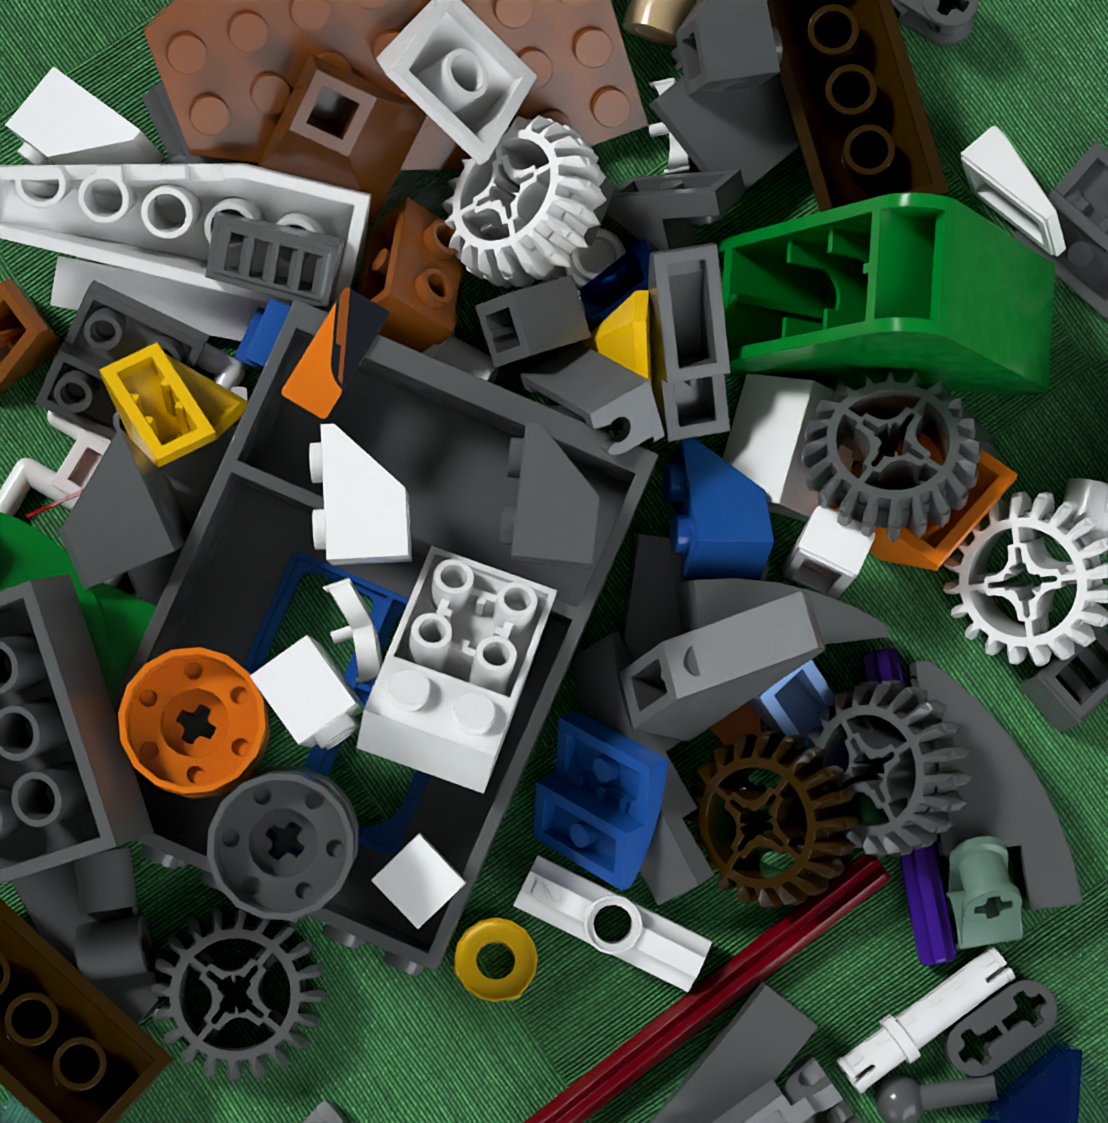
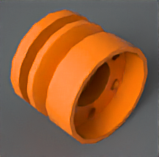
M202 647L170 650L145 663L127 685L118 712L120 742L133 767L161 789L191 799L221 796L238 787L250 777L262 762L270 738L268 707L256 684L251 679L250 673L228 655ZM203 710L210 711L208 722L216 729L214 735L210 739L199 736L193 744L186 743L189 732L181 725L184 717L188 714L191 717L197 718Z

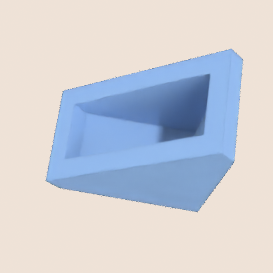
M811 659L748 701L747 704L771 730L781 732L783 738L795 734L805 737L807 750L808 748L816 747V745L806 733L813 730L814 727L823 726L817 711L824 709L826 706H835L834 693Z

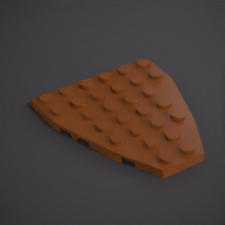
M173 0L168 6H164L143 29L190 155L259 163L310 54L414 102L385 74L376 58L431 0ZM461 0L538 76L508 127L511 128L517 116L533 120L540 115L545 119H552L562 126H569L581 136L580 139L593 146L649 126L611 0ZM427 115L400 170L464 169L460 158L471 159L472 157Z

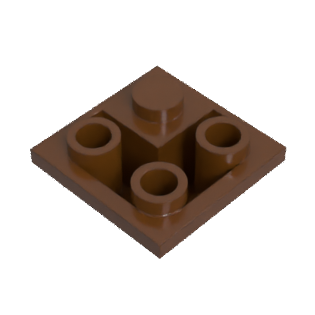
M310 54L257 167L371 194L368 224L373 226L427 114L416 103Z

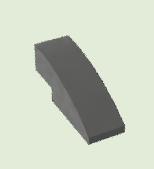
M708 243L651 252L648 291L652 391L665 434L663 438L669 442L730 431L724 374L730 373L717 244Z
M738 578L690 580L676 583L682 634L802 590L809 592L824 644L888 637L886 623L852 605L815 591L777 582Z
M762 981L725 1030H720L648 1123L713 1122L771 1079L775 1081L818 1026Z

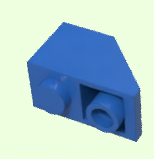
M695 438L681 439L674 462L666 463L664 466L662 491L665 501H673L675 514L672 516L670 525V545L673 553H681L684 579L738 578L760 580L774 544L765 490Z

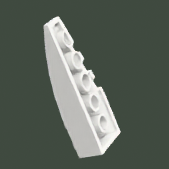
M245 163L0 165V238L267 303L272 298L291 307L293 301L205 277L214 217L216 212L345 238L334 301L329 309L313 307L329 313L344 288L349 287L354 291L357 289L367 239L371 194ZM231 232L226 265L239 267L244 235ZM256 240L252 265L253 271L263 273L268 246L267 241ZM281 245L277 276L288 278L293 248ZM306 252L301 281L313 283L317 255Z

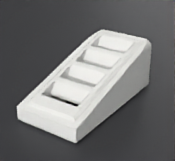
M992 126L960 153L971 193L1050 255L1059 256L1066 249L1056 209L1004 132L997 126Z
M818 506L794 544L780 573H782L783 577L803 587L837 600L857 577L875 539V532L870 537L864 536L861 533L862 523L852 519L849 525L842 526L837 522V511L829 507L824 509Z

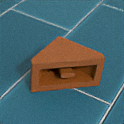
M12 279L0 283L1 394L57 353L64 342L30 296Z

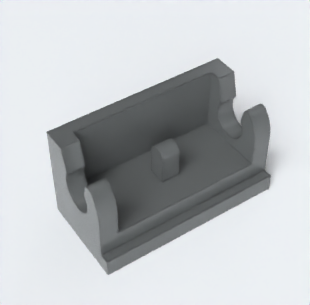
M579 342L520 374L525 390L530 393L540 392L553 400L545 402L544 406L562 414L573 411L585 418L587 426L592 429H598L607 425H613L620 429L621 432L616 437L608 438L601 445V449L610 455L623 454L647 439L655 442L665 436L649 379Z

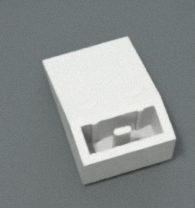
M431 546L365 705L356 748L484 794L557 590Z

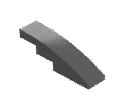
M616 630L575 655L571 663L582 713L668 759L665 789L657 824L640 868L659 906L699 886L713 877L714 873L682 817L697 809V806L665 752L681 741L676 738L633 730L619 672L632 664L634 660Z

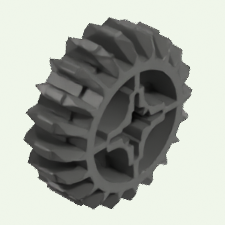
M888 368L883 373L882 382L875 384L862 372L856 381V391L839 382L833 393V402L821 399L816 407V420H809V424L805 428L804 440L807 444L802 448V465H804V468L809 469L806 472V485L809 491L820 492L818 505L824 509L827 507L831 509L839 508L837 522L842 526L849 525L852 519L862 522L861 533L864 536L870 537L875 532V527L887 528V535L892 543L899 538L901 527L908 526L918 539L926 533L927 520L943 528L950 519V509L961 511L966 505L969 494L967 490L976 486L979 474L976 463L980 461L981 446L979 441L973 440L975 438L976 425L974 418H961L963 405L961 404L960 397L942 402L944 388H942L941 382L939 381L927 390L919 387L920 378L916 371L907 378V383L895 382V376L890 368ZM922 432L939 449L944 462L943 466L931 460V452L919 444ZM841 444L852 450V458L863 465L862 475L859 479L842 462L838 453ZM903 447L902 456H899L898 452ZM888 453L895 454L894 457L887 456ZM880 454H883L884 457H883V459L879 462V456H880Z
M899 680L882 681V683H878V681L862 682L859 686H855L854 689L843 690L839 694L834 695L835 706H826L824 709L817 711L823 726L814 727L813 730L806 734L816 747L826 749L823 769L831 766H838L844 769L840 778L835 782L838 791L845 789L855 793L849 802L843 803L844 814H851L860 820L855 827L844 830L843 834L856 845L854 849L863 847L865 854H871L872 856L893 854L895 857L911 854L912 850L931 846L933 842L937 841V833L947 832L949 828L955 826L950 812L958 811L967 804L956 791L957 786L966 785L972 779L963 771H959L958 761L971 751L964 747H955L953 741L954 736L962 726L954 722L943 723L946 704H942L939 701L928 702L927 690L917 686L907 687L906 683H901ZM883 719L892 723L903 734L907 742H903L898 737L894 728L887 729ZM865 794L871 797L876 807L869 801ZM884 808L887 815L883 814L878 809Z
M219 906L210 910V921L213 930L209 931L202 920L198 917H193L186 922L188 931L194 939L192 943L177 934L172 935L168 939L169 947L180 958L178 961L167 957H161L156 960L155 968L162 973L171 975L172 979L171 982H158L150 986L151 995L170 997V1005L154 1011L152 1015L155 1022H163L172 1017L175 1020L177 1028L163 1036V1041L167 1046L178 1042L182 1037H185L190 1043L181 1054L180 1061L183 1064H190L197 1058L200 1052L208 1055L203 1065L202 1073L204 1076L212 1077L215 1075L220 1067L221 1060L227 1061L228 1080L230 1082H237L242 1077L244 1061H249L252 1074L256 1079H261L268 1074L265 1055L269 1054L277 1066L285 1068L291 1063L290 1054L283 1044L285 1041L301 1051L305 1050L310 1044L307 1035L297 1027L300 1023L308 1027L317 1028L322 1022L323 1018L321 1015L305 1007L306 1002L317 1003L326 1000V989L320 987L307 988V979L323 974L325 969L322 963H314L303 967L299 959L314 948L312 940L307 939L299 943L295 948H292L286 942L297 929L295 922L287 921L276 934L270 930L274 919L258 917L256 925L250 924L251 913L236 907L234 924H229L225 910ZM233 938L251 940L262 945L257 954L241 968L232 967L220 959L216 961L204 952L220 940ZM277 959L283 965L290 984V1005L286 1016L276 1009L278 1005L270 999L265 989L266 977ZM258 966V971L249 981L251 985L247 990V995L253 1000V1006L247 1008L243 1001L220 1017V1013L229 1003L227 999L232 992L225 984V978L231 976L233 983L242 979V977L251 974ZM193 969L201 975L199 979L206 984L212 995V1006L201 1025L192 1011L189 1000V980ZM237 1017L246 1018L258 1026L263 1024L274 1033L273 1036L266 1040L249 1045L231 1044L216 1038L221 1030L232 1019Z

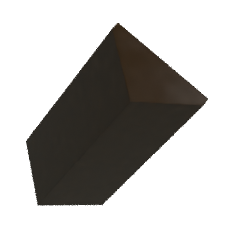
M768 0L767 5L771 26L777 28L782 40L783 54L778 74L819 212L894 193L948 195V185L892 0Z
M0 898V1085L41 1123H119L172 1063L174 1058Z

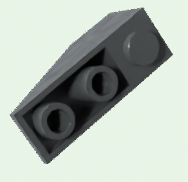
M801 590L665 640L620 671L619 674L633 730L690 741L825 651L809 592Z

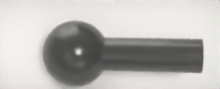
M995 1074L922 1085L909 1076L894 1075L885 1079L875 1093L877 1113L886 1123H916L927 1110L999 1100Z

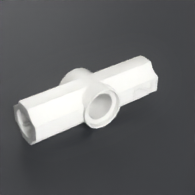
M537 855L513 904L514 907L591 944L600 952L611 954L686 992H689L697 978L712 944L711 940L629 900L624 895L616 894L540 855ZM608 905L621 906L630 915V929L625 937L617 941L604 940L594 930L595 915L600 909Z

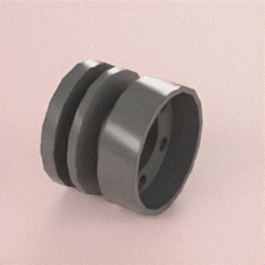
M278 765L250 776L220 803L208 828L207 860L216 885L236 907L262 919L293 920L319 910L341 890L358 854L359 822L350 798L332 778L306 766ZM290 822H294L302 829L298 834L297 840L304 846V849L301 851L292 846L285 853H282L274 847L278 835L271 829L272 825L274 824L284 829Z

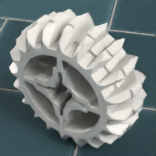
M540 115L533 120L517 116L511 128L507 127L488 161L479 165L473 158H460L464 166L460 177L448 180L454 190V195L442 204L448 216H450L445 223L455 230L448 248L458 250L459 252L455 255L456 258L466 265V269L480 279L485 278L495 286H503L507 289L512 285L523 288L531 287L535 278L549 282L553 276L554 266L571 268L570 254L576 247L588 248L584 235L588 228L601 225L593 211L607 201L599 188L606 176L600 170V166L597 165L599 157L594 153L592 147L580 139L581 136L569 126H562L558 122H554L552 119H545Z
M1026 491L1012 494L1010 507L1000 498L987 512L988 516L985 515L973 528L972 533H969L957 547L964 555H952L943 564L950 571L959 573V579L946 583L943 589L945 593L951 595L960 593L963 603L951 609V616L961 618L969 614L974 621L967 627L965 637L973 640L984 633L989 635L985 644V654L991 656L999 653L1007 644L1009 663L1015 665L1024 661L1028 651L1036 666H1043L1050 662L1052 651L1061 660L1068 659L1075 654L1074 642L1086 647L1095 641L1094 631L1089 624L1100 627L1108 624L1107 610L1097 603H1108V585L1102 584V579L1108 578V562L1101 564L1099 554L1108 550V538H1102L1094 543L1091 541L1088 534L1098 524L1097 519L1093 516L1087 517L1077 524L1072 522L1077 513V503L1072 500L1064 502L1054 514L1055 501L1053 494L1049 492L1038 494L1033 505ZM1012 528L1014 544L1008 546V562L1005 568L994 573H986L988 558L993 546L1006 531ZM1036 529L1056 539L1065 548L1072 561L1063 562L1052 558L1046 550L1044 537H1038ZM1026 569L1030 574H1039L1040 577L1056 576L1041 583L1038 587H1034L1033 583H1023L1022 580L1006 581L1021 574ZM1068 584H1077L1076 598L1069 614L1058 626L1050 628L1048 613L1054 610L1053 595L1056 589ZM991 595L1003 596L1010 600L1017 612L1018 621H1025V626L1007 617L996 605Z

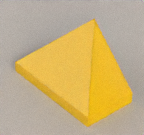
M636 290L590 333L591 338L580 343L649 379L652 388L649 291Z

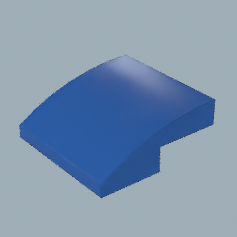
M578 710L559 717L555 774L536 782L533 838L621 891L631 887L641 868L657 824L665 789L668 759Z

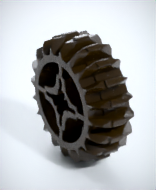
M776 730L761 732L760 736L751 733L737 737V740H734V745L728 744L719 747L714 751L716 761L705 763L703 767L698 769L705 784L694 786L689 791V794L700 804V808L689 813L685 819L693 824H699L700 835H697L694 840L699 848L705 847L708 854L705 859L711 870H720L718 889L727 891L737 888L738 902L751 903L759 900L761 908H775L783 903L794 906L804 903L809 895L815 896L825 892L830 887L828 879L840 876L846 869L839 856L851 853L856 845L843 832L846 829L855 827L860 819L851 814H844L843 803L849 802L855 793L845 789L838 791L835 785L844 769L838 766L822 768L826 749L812 747L806 750L805 737L796 734L783 738L782 733ZM758 768L768 769L782 776L778 785L768 788L764 785L755 786L748 778ZM775 850L779 855L788 853L796 862L788 870H783L770 866L761 859L765 853Z

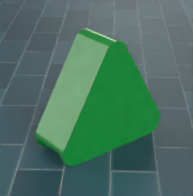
M928 193L887 194L734 235L719 241L718 256L724 260L722 297L730 363L729 374L746 376L747 374H759L819 382L856 384L857 378L864 372L875 384L882 382L883 373L890 368L895 376V382L907 383V378L916 371L920 378L919 387L922 389H928L940 381L941 385L945 386L948 391L1023 396L1043 394L1049 390L1055 264L954 198Z

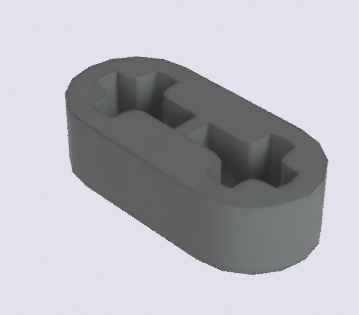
M1016 978L1011 983L1008 982L946 1029L943 1037V1052L948 1062L961 1073L972 1077L985 1076L994 1072L1046 1034L1054 1025L1057 1017V1002L1053 993L1044 984L1029 978ZM1021 992L1030 998L1036 995L1039 996L1041 1002L1034 1008L1038 1019L1031 1024L1019 1018L1007 1027L1004 1026L1002 1020L1012 1014L1017 1008L1016 1002L1013 999L1017 993ZM995 1027L998 1033L987 1040L982 1046L987 1055L982 1061L978 1062L971 1056L960 1059L958 1052L965 1046L961 1035L966 1030H970L979 1036Z

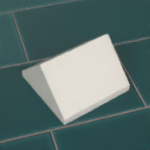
M431 0L376 58L385 74L479 165L488 161L538 77L461 0Z
M747 374L722 459L765 490L768 510L770 512L808 522L814 510L819 506L818 496L820 492L809 491L806 485V472L809 469L804 468V465H802V448L807 444L804 440L805 428L809 424V420H816V407L821 399L833 402L834 390L814 380ZM841 444L838 449L839 456L845 467L851 471L854 460L852 458L853 451Z

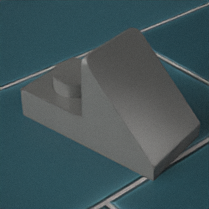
M741 169L628 177L615 187L606 213L652 252L696 246L697 235L695 225L709 224L722 219L725 216V211L745 194Z

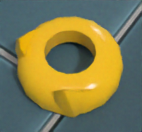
M497 917L480 920L466 929L458 941L454 956L453 973L460 980L464 988L479 999L492 1002L518 999L535 976L538 961L535 943L524 928L511 920ZM487 944H502L512 953L514 960L513 970L506 977L496 980L490 979L479 971L476 962L477 954Z

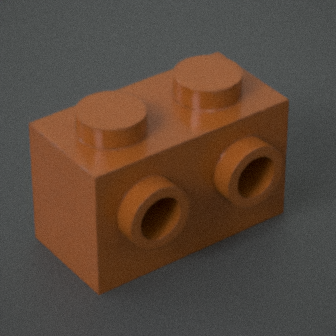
M409 197L376 221L373 226L369 227L357 292L389 311V317L378 335L423 353L432 345H439L446 341L456 326L458 314L455 308L459 285L465 274V265L455 256L459 251L455 248H448L455 230L451 229L443 219Z

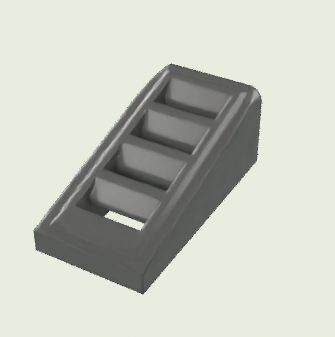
M216 212L205 277L290 301L296 299L311 306L329 309L335 298L345 238ZM231 232L244 235L239 267L226 265ZM257 239L268 242L263 273L252 270ZM281 245L293 248L288 278L277 276ZM306 252L317 255L313 283L301 281Z
M1089 624L1096 637L1092 644L1108 661V634L1104 631L1108 624L1103 627ZM1074 642L1075 654L1061 660L1055 654L1051 655L1050 662L1039 666L1020 684L1021 691L1059 732H1065L1081 724L1108 697V670L1087 647H1083ZM1071 661L1093 683L1094 686L1091 689L1068 666Z

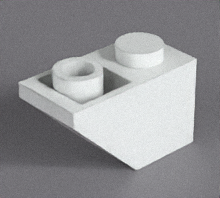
M320 424L321 442L310 443L309 450L312 483H323L324 509L313 510L312 515L315 550H326V560L332 566L412 562L410 503L406 488L335 424Z

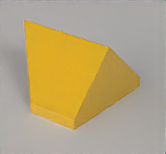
M158 342L99 369L101 378L129 437L150 458L157 468L217 440L243 415L249 402L163 352Z

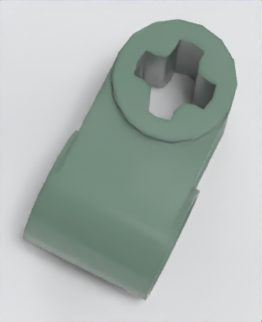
M981 836L968 839L958 844L949 855V888L945 899L956 950L1022 939L1021 907L1023 901L1019 888L1009 881V856L1005 843L999 838Z

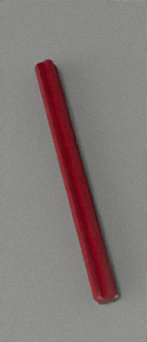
M863 854L849 865L840 876L830 880V887L825 892L806 899L804 903L797 906L524 1123H583L887 883L889 874L876 856Z

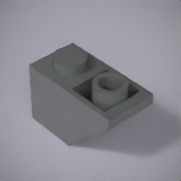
M698 0L676 32L687 96L759 86L780 72L779 64L783 54L782 40L777 28L771 26L767 5L768 0Z
M572 275L512 291L475 306L495 368L516 364L591 338L585 318V308L578 295Z
M526 421L524 438L511 437L507 477L520 479L517 505L504 504L500 544L512 545V562L592 570L600 496L542 424L535 421Z

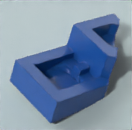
M270 298L266 309L259 307L252 317L234 358L246 367L262 373L291 307Z

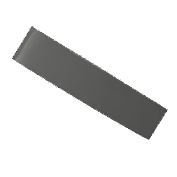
M929 660L908 664L907 671L910 687L917 686L927 690L928 702L939 701L947 705L942 722H954L962 726L953 738L955 747L960 746L971 751L963 759L958 760L959 771H963L972 777L966 785L957 786L956 791L967 804L958 811L950 812L955 826L949 828L947 832L937 833V841L935 842L937 855H950L951 851L958 844L975 837L991 836L999 838L1005 843L1006 847H1011L1016 887L1019 888L1023 901L1022 909L1032 911L1083 904L1073 857L1058 815L1036 772L1014 740L989 711L945 671Z

